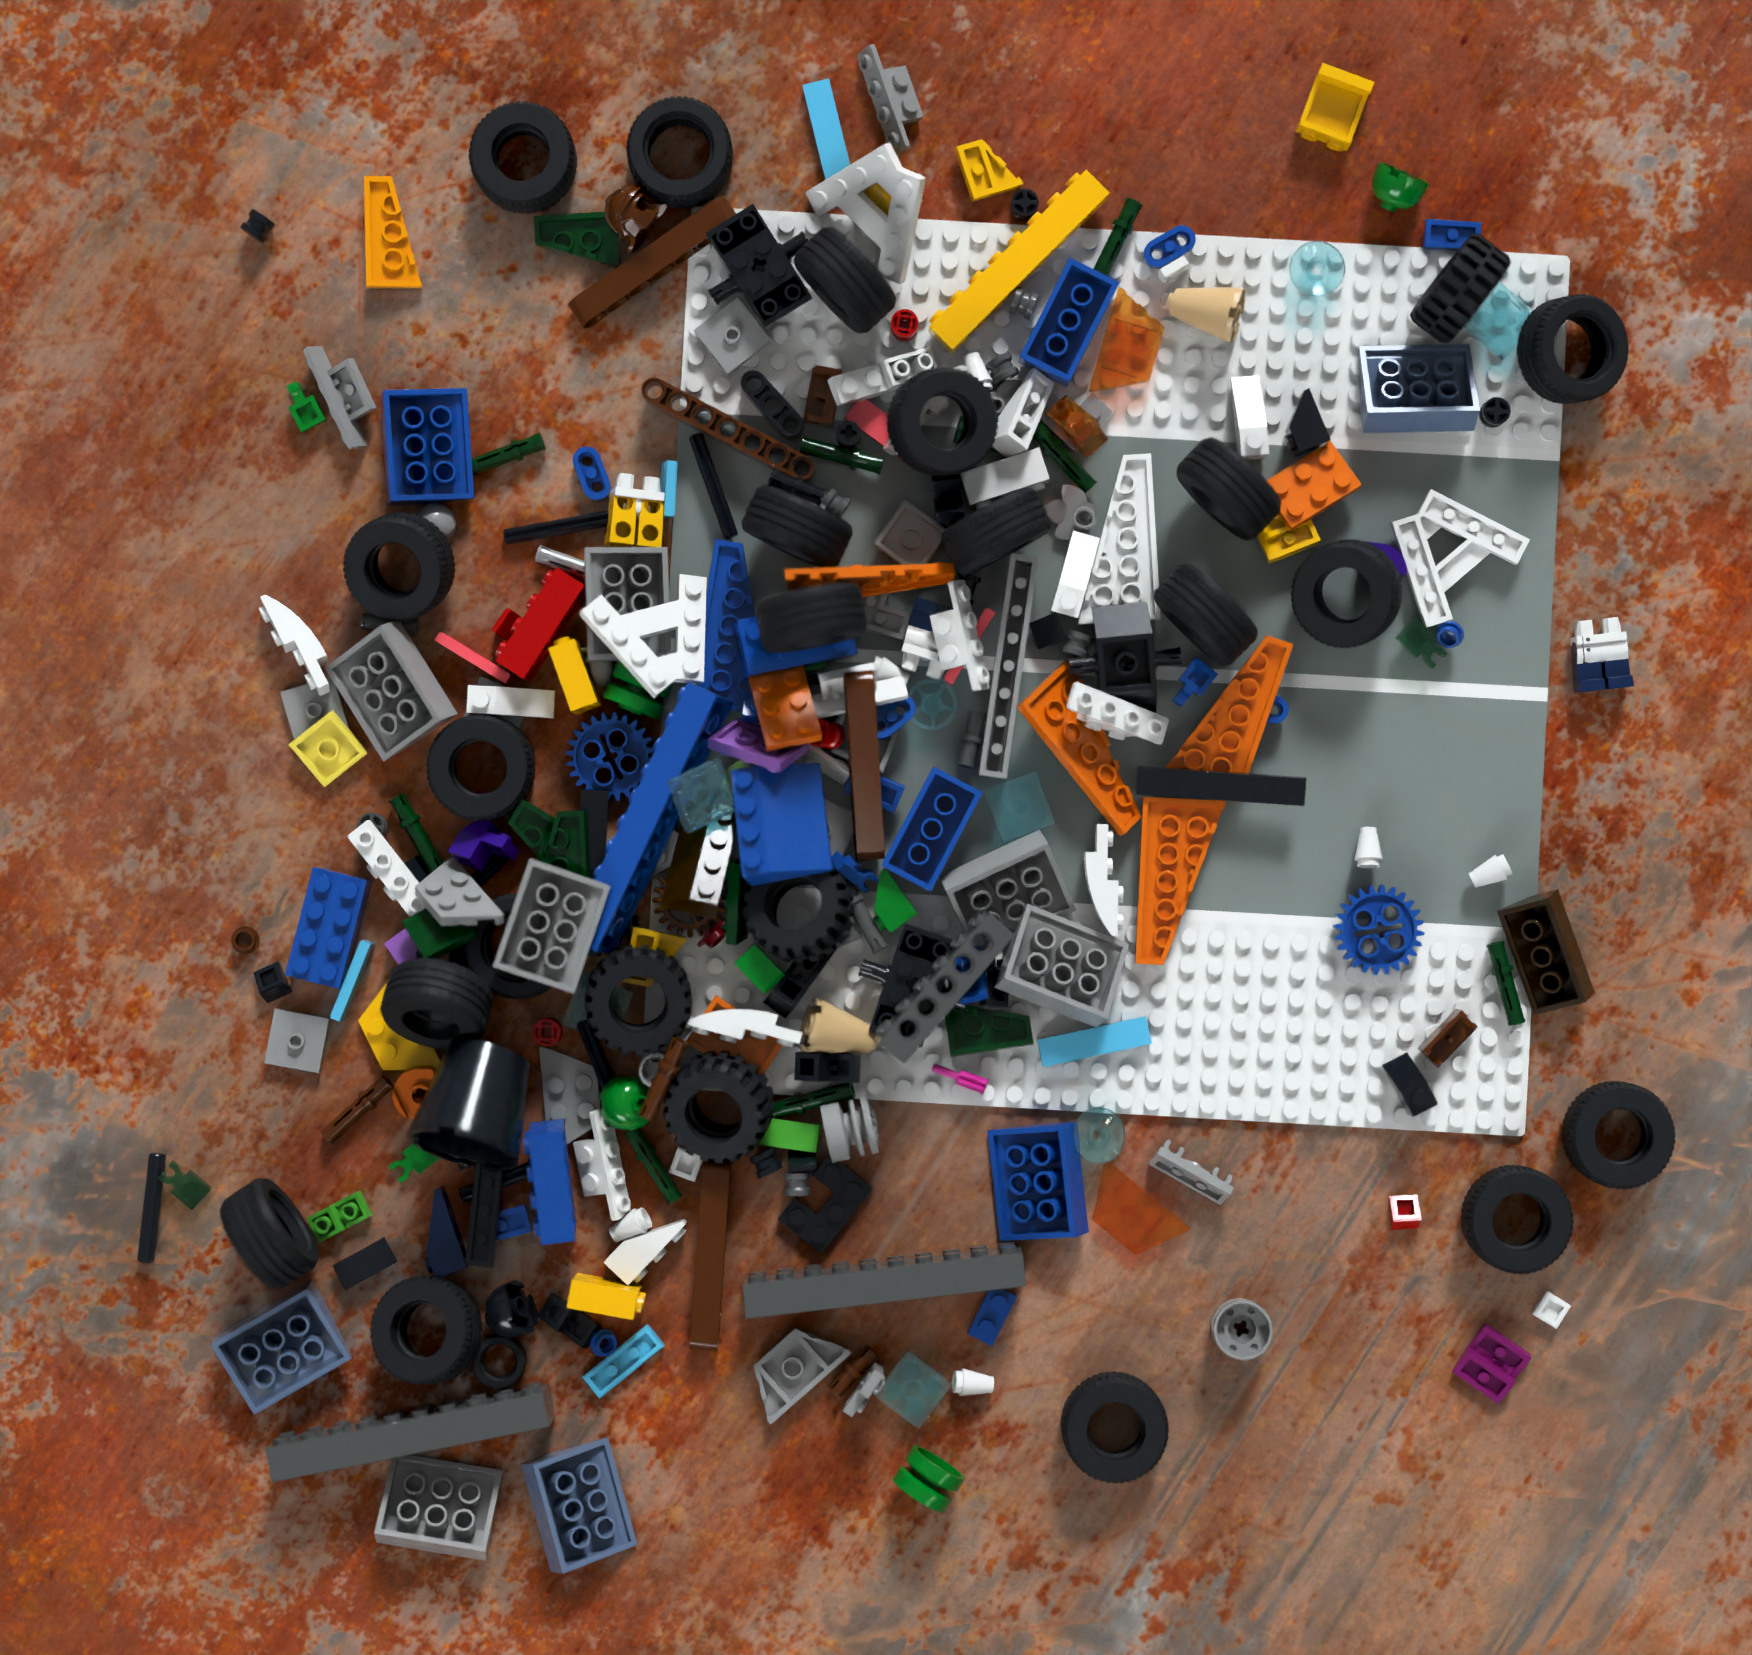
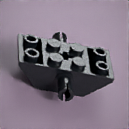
M751 204L706 233L729 274V278L708 290L716 305H719L720 302L736 292L741 293L750 309L766 328L812 299V296L790 263L795 253L809 241L805 238L806 236L802 231L783 244L778 243L754 204ZM758 264L765 265V271L763 273H760L758 270L754 271L755 266Z
M1147 602L1091 607L1095 653H1093V656L1068 658V664L1075 666L1069 667L1070 676L1095 673L1097 675L1099 691L1156 713L1157 682L1155 669H1157V666L1182 665L1180 647L1155 650ZM1124 655L1132 659V662L1127 663L1126 668H1123L1121 663H1118Z
M905 923L891 965L886 967L863 959L861 966L872 969V971L860 968L858 976L881 982V986H883L869 1030L876 1032L883 1021L886 1019L890 1021L896 1014L895 1008L904 998L908 999L913 994L909 992V986L906 985V981H912L913 977H917L918 980L923 976L926 978L932 972L931 966L935 960L941 955L945 956L950 951V944L953 939ZM941 978L937 982L938 992H943L947 989L946 984H944L946 978ZM924 999L919 1003L918 1010L920 1014L929 1010V1000ZM957 1002L954 1008L964 1012L966 1004L962 1005L960 1002ZM904 1021L901 1024V1035H906L910 1032L912 1027L910 1021Z

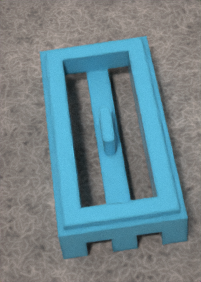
M667 460L661 463L660 492L665 493L663 519H670L675 516L677 461Z

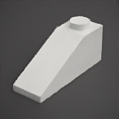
M1036 368L1030 370L998 417L997 436H995V443L992 445L993 448L1006 458L1028 449L1055 384Z
M1259 375L1230 378L1237 453L1245 460L1265 459L1269 455V443Z
M1077 531L1072 532L1050 611L1073 618L1079 617L1100 538Z
M468 685V714L554 718L555 690Z

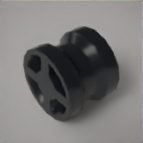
M1020 189L1015 192L1010 206L1013 216L1021 221L1029 220L1037 212L1039 205L1038 196L1030 189Z
M251 209L249 212L250 218L247 222L242 223L240 228L251 237L264 243L268 230H272L275 224L259 212Z
M1493 397L1487 400L1480 407L1479 419L1481 423L1489 428H1496L1502 425L1510 416V405L1505 399L1500 397Z
M774 1147L763 1150L749 1158L750 1163L755 1165L757 1169L756 1175L758 1179L783 1167L782 1163L775 1157L776 1151Z

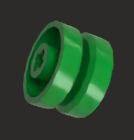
M617 661L612 674L616 679L626 683V686L623 687L615 683L607 684L603 698L617 703L618 707L641 716L643 714L659 720L664 708L663 705L650 698L649 692L622 662ZM673 683L657 696L661 698L668 697Z
M913 1445L906 1456V1460L911 1467L900 1466L893 1477V1482L921 1504L934 1511L944 1513L952 1501L947 1491H958L965 1477L939 1456L918 1445Z

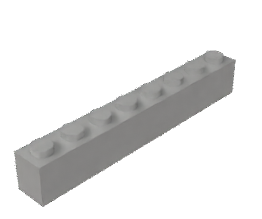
M1011 553L1009 557L978 776L1002 780L1007 779L1039 557Z

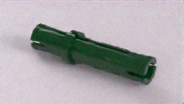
M1131 198L1126 199L1118 219H1114L1112 223L1113 229L1093 268L1094 270L1109 276L1127 236L1131 235L1134 230L1132 226L1140 209L1143 207L1140 202Z
M1040 421L1033 438L1045 450L1044 454L1047 457L1050 455L1084 493L1088 492L1097 481L1062 445L1063 441L1060 438L1057 439Z
M538 432L519 441L514 439L510 441L511 444L472 458L473 476L514 460L522 461L527 455L545 450L546 445L542 435Z
M805 436L800 447V453L847 465L850 466L851 470L858 468L880 475L884 463V457L863 453L859 448L852 450L831 443L813 440ZM817 448L839 453V456L818 451ZM845 455L866 460L867 463L845 458Z
M402 793L400 796L398 795L389 800V803L401 822L399 824L401 829L404 828L430 874L442 865L443 862L419 821L421 817L419 814H415L405 793Z
M1504 941L1487 944L1486 947L1488 948L1493 966L1491 973L1496 977L1508 1021L1507 1024L1512 1026L1524 1023L1526 1020L1523 1016L1511 972L1514 969L1513 965L1509 964Z
M843 1083L804 1094L801 1092L794 1093L793 1097L773 1101L775 1103L773 1116L774 1118H779L796 1112L803 1114L806 1113V1110L850 1098L853 1099L855 1098L854 1086L852 1083Z
M638 1128L624 1133V1136L637 1154L635 1158L637 1161L641 1160L653 1182L667 1201L666 1203L669 1205L682 1197V1193H680L655 1153L656 1147L650 1145L641 1129ZM639 1142H640V1143L642 1144V1146L644 1147V1149H645V1151L647 1152L648 1156H649L650 1159L652 1160V1163L649 1161V1159L647 1158L646 1154H645L644 1151L642 1150L641 1146L639 1145ZM654 1167L657 1168L668 1187L664 1185Z

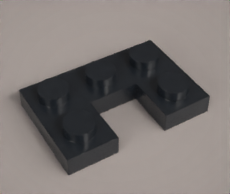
M830 1153L812 1175L834 1192L823 1207L816 1213L795 1196L778 1218L779 1221L821 1254L873 1189L870 1184L841 1161L832 1163Z

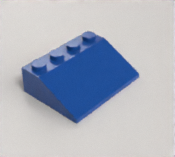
M467 388L383 390L380 397L387 505H420L474 499Z
M819 763L791 764L780 773L768 771L765 767L759 765L731 770L742 877L751 886L833 871L821 766Z
M1076 1121L987 1130L1000 1241L1071 1238L1088 1233Z

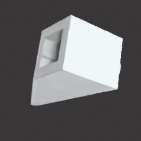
M681 1219L649 1230L645 1234L624 1240L609 1255L604 1264L627 1285L632 1281L638 1283L648 1273L645 1267L652 1260L657 1263L665 1255L667 1250L664 1247L668 1242L672 1240L676 1243L686 1232L683 1227L687 1221Z

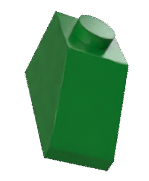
M884 868L880 871L874 907L877 915L873 919L882 931L888 929L891 933L915 916L917 912Z

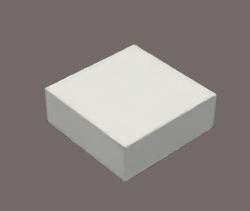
M1183 255L1161 268L1157 275L1162 283H1166L1186 271L1189 263Z
M678 1146L669 1173L695 1182L702 1164L701 1156L695 1153L691 1156L686 1153V1148Z
M1545 1290L1531 1314L1557 1329L1571 1305Z

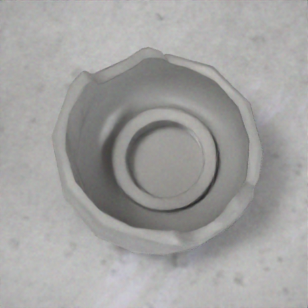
M440 503L424 505L417 513V516H423V518L438 526L439 531L444 533L443 535L448 539L447 542L450 543L457 524L454 512L446 505Z
M587 647L581 648L580 650L585 656V662L588 664L595 685L605 686L609 684L614 677L612 672L616 665L615 661L588 660Z

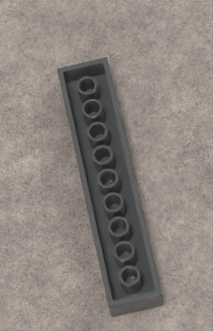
M1014 1242L999 1243L998 1248L987 1249V1245L970 1247L969 1252H959L958 1248L943 1250V1255L932 1256L931 1252L915 1253V1258L904 1259V1255L888 1256L887 1261L876 1262V1258L861 1259L860 1264L849 1265L848 1261L832 1263L831 1268L821 1269L820 1264L804 1266V1271L794 1272L793 1268L777 1269L776 1274L766 1275V1271L750 1272L749 1276L744 1278L742 1284L746 1319L1026 1286L1023 1252L1020 1246L1014 1245Z
M541 1381L525 1384V1388L514 1391V1387H507L497 1390L495 1395L487 1396L486 1392L470 1395V1399L465 1401H459V1398L447 1399L442 1401L443 1405L432 1407V1403H426L416 1406L415 1410L405 1413L404 1409L389 1411L388 1416L378 1418L377 1414H371L361 1417V1421L350 1424V1420H342L333 1423V1427L323 1429L322 1425L306 1428V1432L301 1434H295L294 1430L278 1434L279 1437L273 1439V1442L265 1449L271 1481L276 1482L549 1427L555 1418L549 1384L541 1385Z

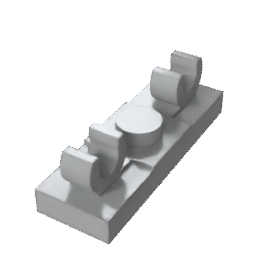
M1167 1140L1152 1155L1148 1163L1150 1166L1219 1205L1232 1193L1234 1187L1229 1185L1232 1181V1175L1229 1174L1224 1181L1218 1179V1167L1214 1168L1210 1173L1197 1162L1181 1158L1184 1152L1182 1147L1175 1154L1169 1150L1170 1140Z

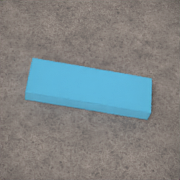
M368 940L359 942L331 1012V1019L339 1022L345 1020L375 943Z
M647 1323L616 1348L611 1355L605 1357L584 1374L582 1378L600 1399L661 1350L665 1344Z

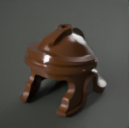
M629 184L626 190L623 188L617 189L605 200L606 221L614 232H618L623 240L626 239L627 254L634 253L643 244L648 236L647 227L653 220L660 218L668 206L667 203H647L645 194L642 193L643 187H637L634 184Z

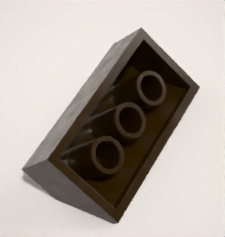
M713 800L685 807L660 907L716 919L737 832L735 805Z
M1558 889L1530 896L1498 910L1500 922L1533 1014L1536 1015L1587 1002L1595 992Z

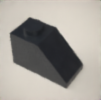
M1306 389L1301 393L1285 430L1287 434L1284 436L1286 446L1289 451H1294L1295 456L1325 445L1331 440L1310 389Z
M1407 1052L1382 1065L1407 1115L1414 1117L1438 1104L1428 1083Z

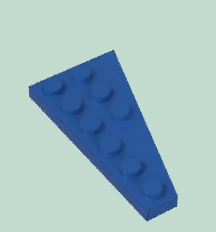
M715 539L706 594L704 682L702 685L697 686L734 702L730 711L742 712L746 692L751 693L749 679H744L733 624L740 619L755 617L743 543Z

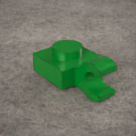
M297 381L287 385V389L295 404L288 408L302 433L327 421L314 395L306 398L301 385Z

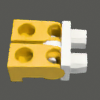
M618 474L615 487L610 490L609 516L604 546L662 547L663 501L665 493L660 492V478L644 477L642 490L633 489L634 475Z

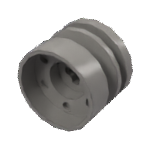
M867 1096L860 1097L861 1110H856L854 1100L849 1099V1112L843 1113L839 1102L820 1106L832 1163L850 1159V1146L856 1145L861 1156H865L863 1143L867 1142L870 1144L872 1154L879 1153L880 1135L877 1120Z
M1233 1298L1220 1304L1213 1313L1210 1324L1211 1334L1217 1346L1231 1358L1239 1360L1254 1359L1264 1353L1270 1345L1273 1334L1272 1322L1266 1311L1252 1300L1245 1298ZM1243 1320L1247 1330L1246 1332L1240 1331L1237 1335V1330L1233 1326L1235 1323L1240 1324Z

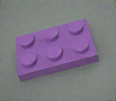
M738 717L708 738V748L718 751L721 755L732 756L741 759L745 763L756 764L765 767L768 771L779 773L809 750V743L767 752L760 725L742 721Z

